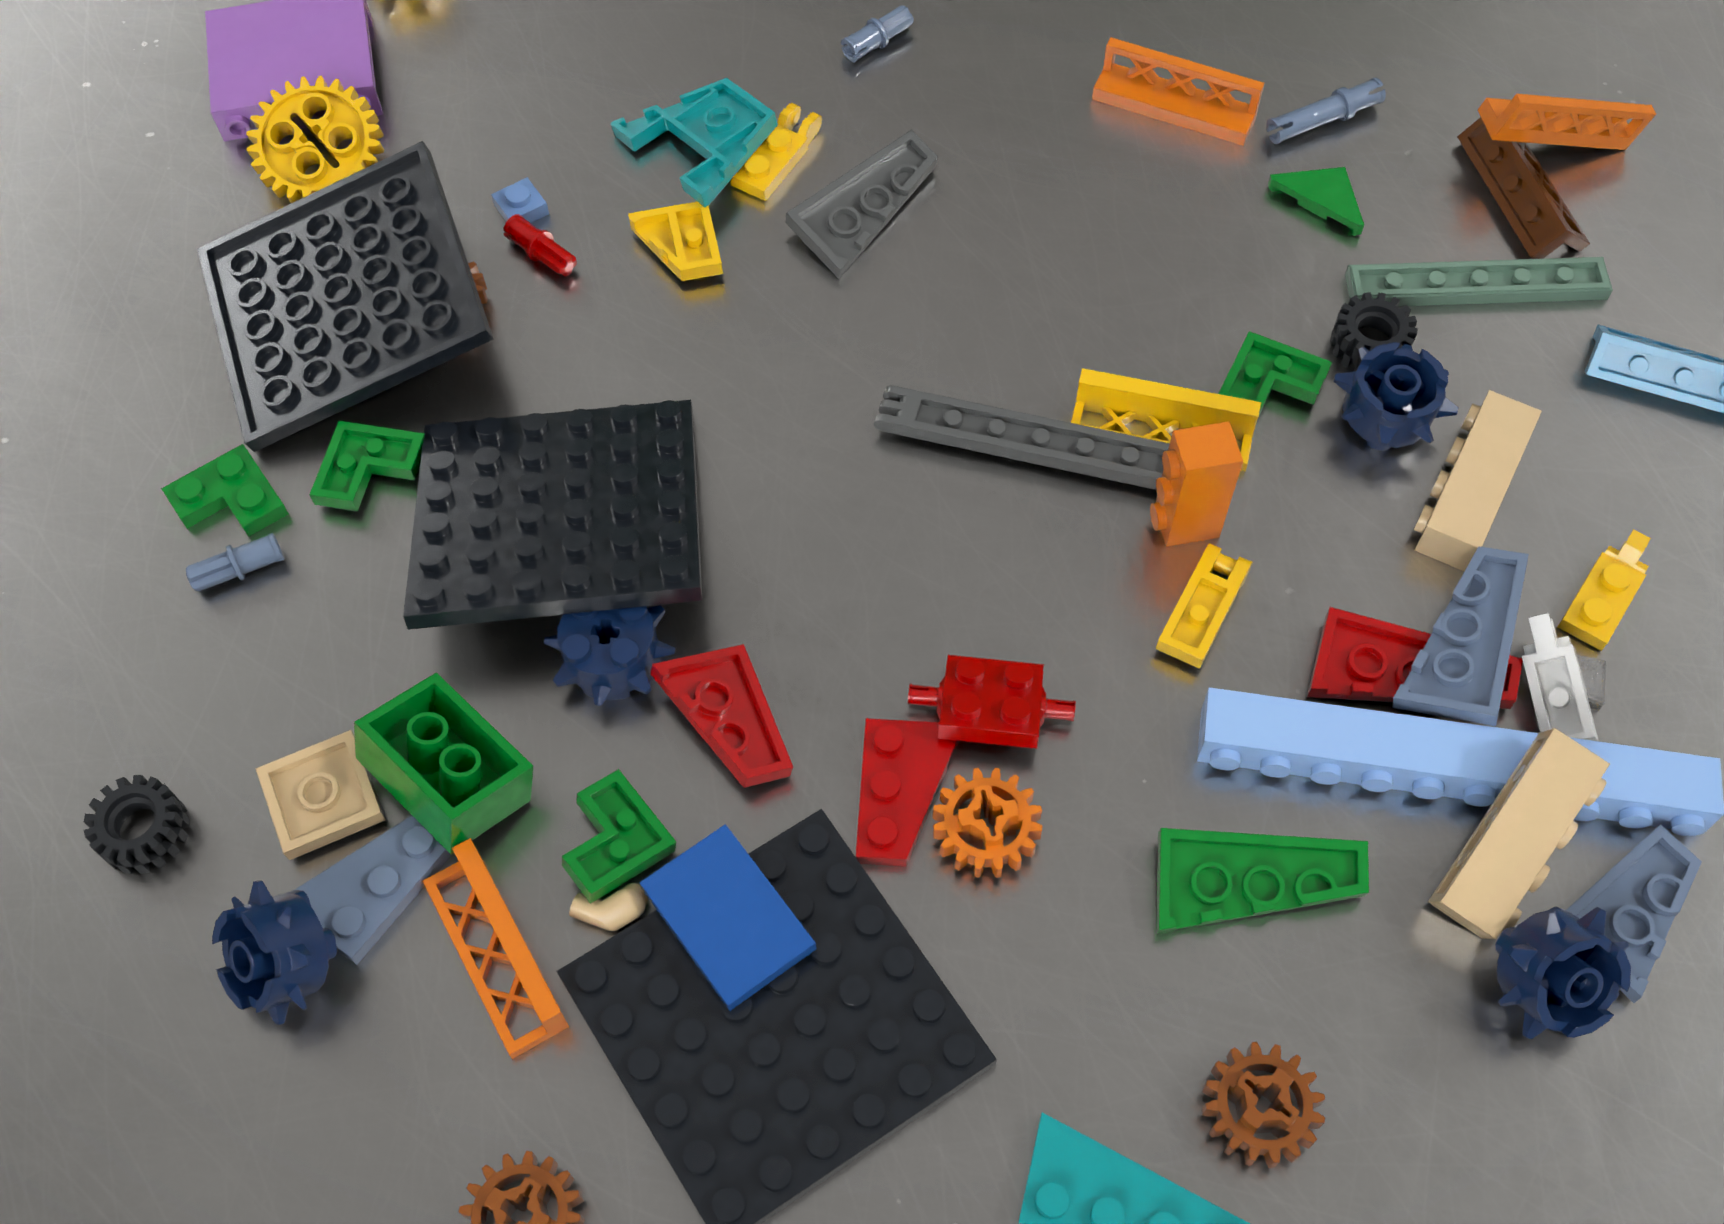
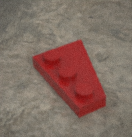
M744 644L652 664L650 675L743 788L790 777L793 770L792 762Z
M866 718L856 843V858L860 864L907 866L929 814V808L946 774L947 765L955 746L957 747L959 743L958 740L938 738L939 722Z

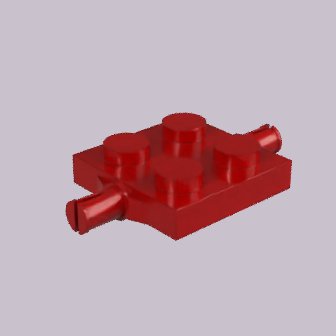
M957 655L947 656L945 676L939 683V687L910 684L908 693V705L916 704L937 707L936 711L940 719L939 739L1034 749L1038 747L1039 729L1044 723V718L1074 722L1076 701L1046 698V692L1042 686L1044 664Z

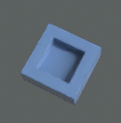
M528 177L491 194L494 206L505 221L515 214H520L532 223L549 215L546 201Z

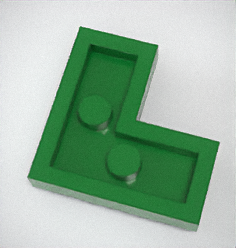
M1249 331L1218 394L1261 402L1259 415L1272 389L1314 405L1330 371L1332 362Z
M338 421L309 494L314 505L358 511L372 474L415 480L420 468L425 434Z
M243 444L161 488L187 529L227 506L248 537L289 514L283 502Z
M618 769L577 793V805L599 834L562 855V867L591 904L676 851V840Z

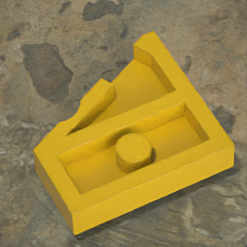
M696 201L628 213L631 230L681 281L723 274L709 205L704 207Z

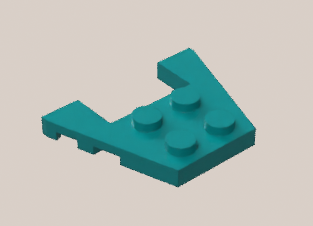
M728 78L679 96L681 102L662 109L658 105L643 109L644 116L626 123L624 117L610 123L614 136L634 152L669 130L706 158L705 161L679 178L683 191L704 207L708 206L778 125L773 110Z

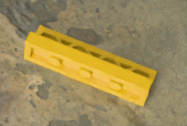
M1082 368L1071 423L1083 425L1080 424L1083 410L1101 413L1108 423L1094 428L1170 443L1171 436L1169 433L1174 430L1230 421L1235 439L1241 441L1240 453L1243 464L1240 471H1246L1261 402ZM1134 420L1146 422L1152 431L1144 436L1131 434L1125 425Z

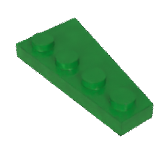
M1160 828L1158 832L1156 934L1357 898L1369 893L1368 841Z

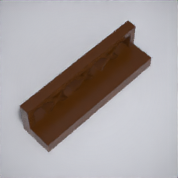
M1481 117L1457 136L1532 259H1544L1563 243L1579 252L1590 245L1587 237L1527 143L1492 140Z

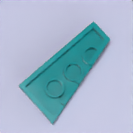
M1041 1113L1018 1224H1250L1045 1113Z

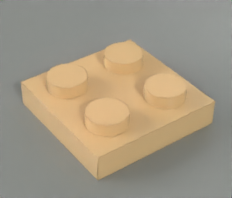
M352 730L255 768L283 854L288 860H292L386 820L369 772L356 759L355 735Z

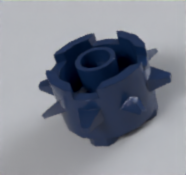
M1397 342L1376 346L1371 351L1361 347L1359 353L1362 361L1357 371L1335 375L1333 382L1347 392L1342 406L1344 411L1342 418L1348 420L1350 426L1367 441L1371 448L1387 451L1391 447L1399 448L1414 444L1421 438L1427 443H1431L1434 439L1430 426L1434 419L1457 415L1459 407L1446 398L1445 388L1448 384L1449 372L1443 368L1442 364L1433 355L1424 349H1421L1420 354H1418L1408 344L1398 348L1400 343Z
M658 605L648 608L647 606L563 614L557 627V635L548 636L544 639V644L560 650L564 661L553 679L555 685L560 687L576 683L582 688L583 693L594 698V703L597 706H601L604 701L626 699L630 697L629 692L634 689L644 694L651 691L650 682L654 679L650 675L652 664L659 663L660 657L675 654V647L658 641L655 630L665 614L664 608Z
M257 880L253 881L248 904L244 905L234 896L231 899L234 908L223 911L215 921L212 944L222 942L223 957L226 965L216 970L226 994L239 1009L244 1010L253 1007L256 1009V1013L267 1010L274 1023L281 1025L285 1023L291 1001H294L305 1011L308 1008L305 996L316 993L325 983L329 968L328 960L335 958L337 955L336 939L330 929L322 927L304 891L294 890L272 897L264 882Z
M1553 907L1547 911L1533 914L1516 927L1506 928L1500 934L1495 943L1496 951L1499 954L1497 960V980L1504 996L1498 1002L1500 1006L1518 1005L1525 1010L1522 1035L1532 1040L1547 1028L1560 1031L1567 1037L1575 1038L1594 1032L1609 1022L1614 1016L1607 1009L1619 996L1620 993L1618 991L1620 988L1628 992L1631 979V965L1624 951L1629 946L1627 941L1612 942L1604 936L1605 910L1596 907L1579 919L1562 908Z

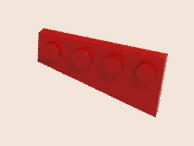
M1330 607L1325 617L1307 697L1393 702V697L1401 684H1404L1411 672L1415 658L1420 649L1423 650L1431 634ZM1509 656L1500 703L1501 709H1511L1516 702L1523 664L1522 658Z

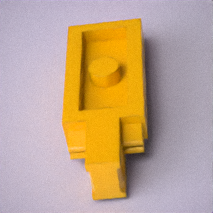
M1633 529L1620 550L1609 545L1606 551L1602 552L1596 560L1557 628L1602 651L1646 577L1645 572L1649 566L1640 562L1639 558L1651 538Z

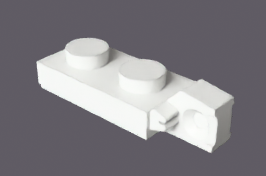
M1549 613L1528 618L1535 644L1523 646L1525 655L1522 656L1540 732L1556 728L1570 738L1598 741L1576 650L1573 644H1571L1570 637L1557 638L1552 618L1550 619Z

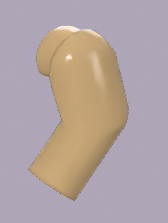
M636 883L627 884L623 889L618 890L605 900L597 899L591 904L583 893L579 892L572 901L569 915L572 918L599 928L617 931L637 919L644 912L648 897L641 889V886Z

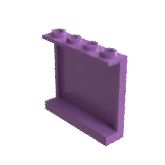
M271 0L205 11L210 110L224 141L248 138L246 131L258 129L250 119L251 115H264V111L258 103L262 101L271 105L274 99L270 91L273 89L281 95L285 94L286 81H289L295 89L300 88V81L303 76L306 77L310 86H315L318 76H323L328 87H330L335 79H339L344 91L348 87L353 86L359 96L358 98L365 97L371 106L369 110H374L377 116L383 115L376 92L369 27L373 26L372 16L366 0ZM326 110L316 112L312 119L323 117ZM298 116L292 118V121L300 129L307 128Z

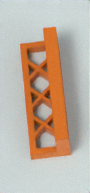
M1110 37L1106 45L1103 70L1093 88L1092 100L1244 146L1255 122L1265 83ZM1116 54L1129 58L1135 66L1128 68L1115 64ZM1156 67L1167 69L1173 78H1161L1153 69ZM1196 78L1204 80L1212 89L1207 91L1198 89L1191 80ZM1237 90L1251 94L1250 104L1235 100L1229 92Z
M1517 93L1512 100L1486 98L1478 108V112L1492 140L1626 150L1656 115L1652 105Z
M469 838L452 847L458 862L424 879L422 882L511 1059H514L569 1028V1025L473 841ZM466 875L472 887L466 906L445 902L439 889ZM478 900L484 911L475 909ZM452 914L461 916L458 926ZM471 918L491 924L494 931L487 949L466 944L464 937ZM499 943H501L506 954L497 952ZM473 956L483 958L480 969ZM493 961L513 967L516 975L509 993L488 988L486 979ZM522 986L528 998L518 996ZM495 1000L506 1002L502 1014ZM515 1005L534 1009L542 1025L515 1040L508 1028Z

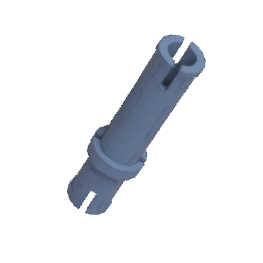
M1376 77L1350 89L1341 87L1334 90L1330 97L1281 116L1270 118L1266 123L1267 132L1283 127V130L1270 135L1269 138L1274 144H1279L1284 140L1336 119L1342 121L1355 116L1357 111L1385 101V89L1371 95L1369 94L1374 89L1383 86V83Z

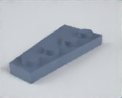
M1480 546L1477 548L1453 591L1451 601L1444 613L1441 612L1433 626V632L1423 650L1420 649L1415 658L1411 672L1393 697V708L1496 727L1529 554Z

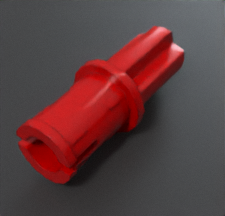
M515 214L506 221L503 227V231H505L503 233L504 236L523 248L529 259L536 262L540 260L556 273L563 276H568L572 273L573 268L577 265L576 257L554 242V237L549 231L537 229L520 214Z

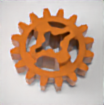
M973 768L972 780L968 782L959 774L954 776L955 791L943 787L940 790V801L942 804L934 805L933 819L938 822L933 825V838L944 839L940 846V854L942 857L955 853L957 855L955 869L958 871L964 868L967 863L974 865V877L980 878L984 867H991L996 878L1001 877L1002 867L1006 863L1015 871L1019 870L1022 862L1020 853L1032 858L1036 848V844L1032 840H1040L1043 826L1037 823V821L1041 819L1042 808L1040 805H1030L1033 801V789L1028 788L1019 791L1017 789L1019 776L1017 775L1010 777L1007 782L1000 780V768H994L990 778H983L980 769ZM971 798V803L967 808L958 809L965 801ZM981 809L984 810L985 818H988L989 823L995 825L993 836L990 833L989 827H986L985 821L980 819ZM1021 829L1018 836L1009 845L1004 847L1003 842L1006 837L1016 835V830Z

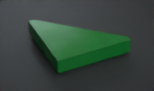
M1345 167L1270 174L1268 181L1270 191H1283L1299 200L1298 205L1324 219H1327L1329 216L1348 226L1352 235L1362 234L1364 222Z

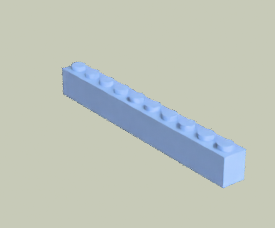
M1209 687L1201 708L1197 762L1210 763L1212 767L1220 770H1235L1238 768L1260 770L1262 774L1276 778L1288 775L1309 777L1312 781L1324 785H1333L1339 782L1358 784L1364 789L1373 792H1385L1391 789L1407 791L1422 799H1437L1440 797L1463 799L1469 805L1483 807L1492 805L1539 733ZM1571 738L1610 763L1601 777L1606 780L1604 790L1590 806L1584 804L1574 820L1592 821L1603 819L1617 821L1621 826L1632 829L1649 826L1658 827L1661 824L1664 828L1671 829L1674 834L1696 836L1704 834L1724 815L1720 758Z

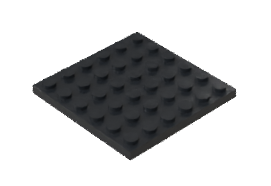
M423 141L197 248L244 444L253 452L494 340L431 152Z
M667 400L660 403L625 404L617 407L575 409L573 411L544 414L532 413L502 418L488 417L481 420L440 422L438 424L425 425V438L422 445L403 613L408 630L702 601L694 421L691 400Z
M822 809L748 853L815 941L817 949L731 1011L725 1006L657 910L556 971L705 1224H762L994 1067L997 1062L994 1054Z

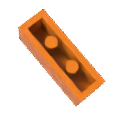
M1230 421L1174 430L1172 432L1168 451H1164L1162 455V477L1156 480V502L1150 505L1153 528L1155 531L1161 530L1166 547L1220 538L1243 464Z

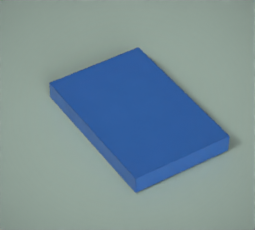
M726 824L639 882L643 892L729 1011L817 949L815 941Z

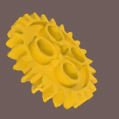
M303 76L301 77L300 88L297 89L289 81H286V93L281 95L272 89L270 93L274 102L271 105L262 101L258 103L264 111V115H251L250 117L258 128L257 130L246 131V135L254 143L246 148L252 159H255L251 166L257 174H261L259 178L267 188L272 186L273 192L279 198L287 194V198L291 203L300 200L302 196L304 198L377 163L378 160L373 154L384 153L383 146L380 141H377L384 137L380 126L376 125L379 119L375 111L369 110L371 106L365 97L358 98L359 96L353 86L348 87L344 91L339 79H335L330 87H328L323 76H318L315 86H310L306 77ZM326 110L323 117L312 119L316 112ZM298 116L320 143H323L329 154L339 163L337 168H333L311 141H308L303 131L292 121L293 117ZM294 135L289 143L279 145L284 137ZM348 139L352 140V143L347 148L337 149L340 142ZM315 164L320 165L315 173L305 174L308 167Z

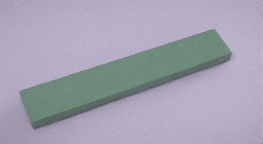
M1603 257L1348 265L1345 272L1349 298L1357 295L1361 301L1363 293L1371 292L1372 299H1376L1378 292L1385 293V301L1391 302L1393 297L1400 299L1398 307L1405 305L1430 306L1608 300L1613 291Z

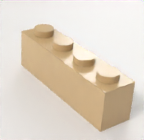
M1491 390L1488 391L1481 407L1472 403L1461 426V429L1469 433L1466 439L1457 436L1445 461L1453 464V468L1450 473L1441 470L1430 493V496L1438 499L1435 507L1433 508L1425 504L1414 530L1422 533L1414 551L1459 570H1466L1479 546L1482 547L1540 417L1541 410Z
M1556 728L1540 732L1428 903L1481 939H1497L1503 930L1514 927L1522 913L1517 906L1527 891L1535 892L1549 874L1550 867L1545 863L1556 847L1558 849L1564 848L1576 833L1578 823L1573 820L1584 804L1586 806L1593 804L1604 790L1606 780L1601 777L1610 763Z

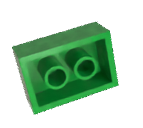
M437 672L354 722L356 759L451 855L454 853L452 847L469 838L474 840L531 801L533 765Z

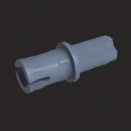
M900 6L878 20L875 18L867 20L866 26L841 40V45H843L841 48L844 55L849 61L854 63L878 47L881 49L885 48L890 38L913 24L912 14L906 6Z
M272 532L265 537L233 548L232 545L226 546V552L189 565L186 568V576L195 591H202L236 577L244 580L246 579L245 574L275 562L284 561V556Z

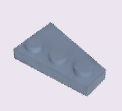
M411 815L295 890H301L307 894L311 907L322 927L330 929L334 934L337 950L357 965L425 887L422 881L436 874L451 857V854Z
M1661 824L1566 910L1579 919L1596 907L1606 911L1604 936L1612 942L1627 941L1629 944L1628 948L1624 951L1631 965L1630 987L1628 992L1622 988L1619 990L1633 1003L1642 997L1649 982L1647 978L1655 961L1662 953L1668 931L1675 916L1680 912L1702 863Z

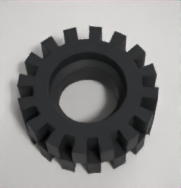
M1371 292L1363 293L1361 301L1357 295L1350 298L1349 303H1344L1341 307L1331 334L1330 344L1335 346L1333 350L1334 356L1338 358L1344 355L1341 364L1348 368L1353 363L1356 365L1354 371H1357L1362 361L1359 353L1361 347L1371 351L1376 346L1392 342L1400 343L1398 348H1402L1404 344L1412 346L1417 336L1418 328H1415L1417 324L1416 317H1409L1411 309L1407 305L1399 308L1400 299L1393 297L1391 302L1385 301V293L1378 292L1376 299H1372ZM1358 329H1377L1383 332L1389 340L1376 341L1369 339L1361 334Z
M133 775V784L125 777L116 780L118 789L113 791L106 785L100 790L106 796L101 802L93 798L89 804L96 813H85L83 822L89 827V829L84 830V835L90 842V847L115 869L119 868L124 873L129 874L133 873L134 868L141 874L150 872V862L161 868L167 864L162 858L167 852L175 858L180 850L174 843L175 841L186 842L188 834L182 828L190 827V821L185 814L187 810L184 804L165 783L162 784L157 778L151 776L147 781L143 775ZM143 809H150L154 812V821L144 834L131 840L121 838V827L129 816Z

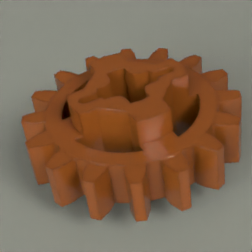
M1252 1042L1247 1049L1246 1057L1234 1047L1226 1056L1229 1066L1217 1061L1211 1070V1073L1218 1081L1207 1080L1203 1086L1202 1092L1214 1098V1100L1205 1103L1202 1108V1115L1216 1117L1217 1119L1209 1134L1211 1137L1225 1134L1229 1141L1224 1152L1230 1155L1238 1147L1245 1151V1165L1251 1166L1259 1155H1264L1268 1168H1275L1280 1162L1281 1152L1291 1163L1296 1161L1301 1156L1298 1144L1309 1149L1317 1140L1310 1129H1319L1325 1122L1323 1115L1313 1111L1314 1108L1324 1102L1325 1095L1319 1092H1311L1309 1089L1317 1075L1315 1072L1303 1075L1299 1073L1297 1068L1300 1065L1301 1057L1297 1054L1290 1058L1288 1062L1282 1060L1280 1045L1275 1044L1268 1055H1263L1258 1042ZM1249 1071H1266L1273 1075L1255 1076ZM1289 1087L1295 1095L1298 1109L1291 1103ZM1228 1094V1099L1231 1102H1233L1236 1107V1113L1238 1118L1237 1123L1233 1119L1228 1107ZM1262 1096L1271 1102L1265 1113L1258 1111L1255 1107L1257 1101ZM1270 1132L1278 1139L1265 1140L1256 1138L1253 1135Z
M526 1151L522 1164L518 1165L508 1153L503 1155V1169L495 1172L488 1165L482 1167L487 1181L483 1186L469 1183L466 1189L475 1197L474 1203L459 1206V1213L464 1218L471 1220V1224H486L488 1211L493 1213L495 1224H584L585 1221L580 1214L572 1212L573 1207L578 1206L584 1201L583 1196L578 1190L566 1192L575 1179L568 1170L555 1176L558 1163L550 1156L539 1167L537 1157L532 1151ZM523 1180L520 1186L501 1191L510 1183ZM551 1190H553L558 1204L557 1221L551 1219L547 1209V1204L552 1197L549 1194ZM516 1209L520 1211L528 1209L533 1214L528 1223L524 1221L516 1223L511 1217Z

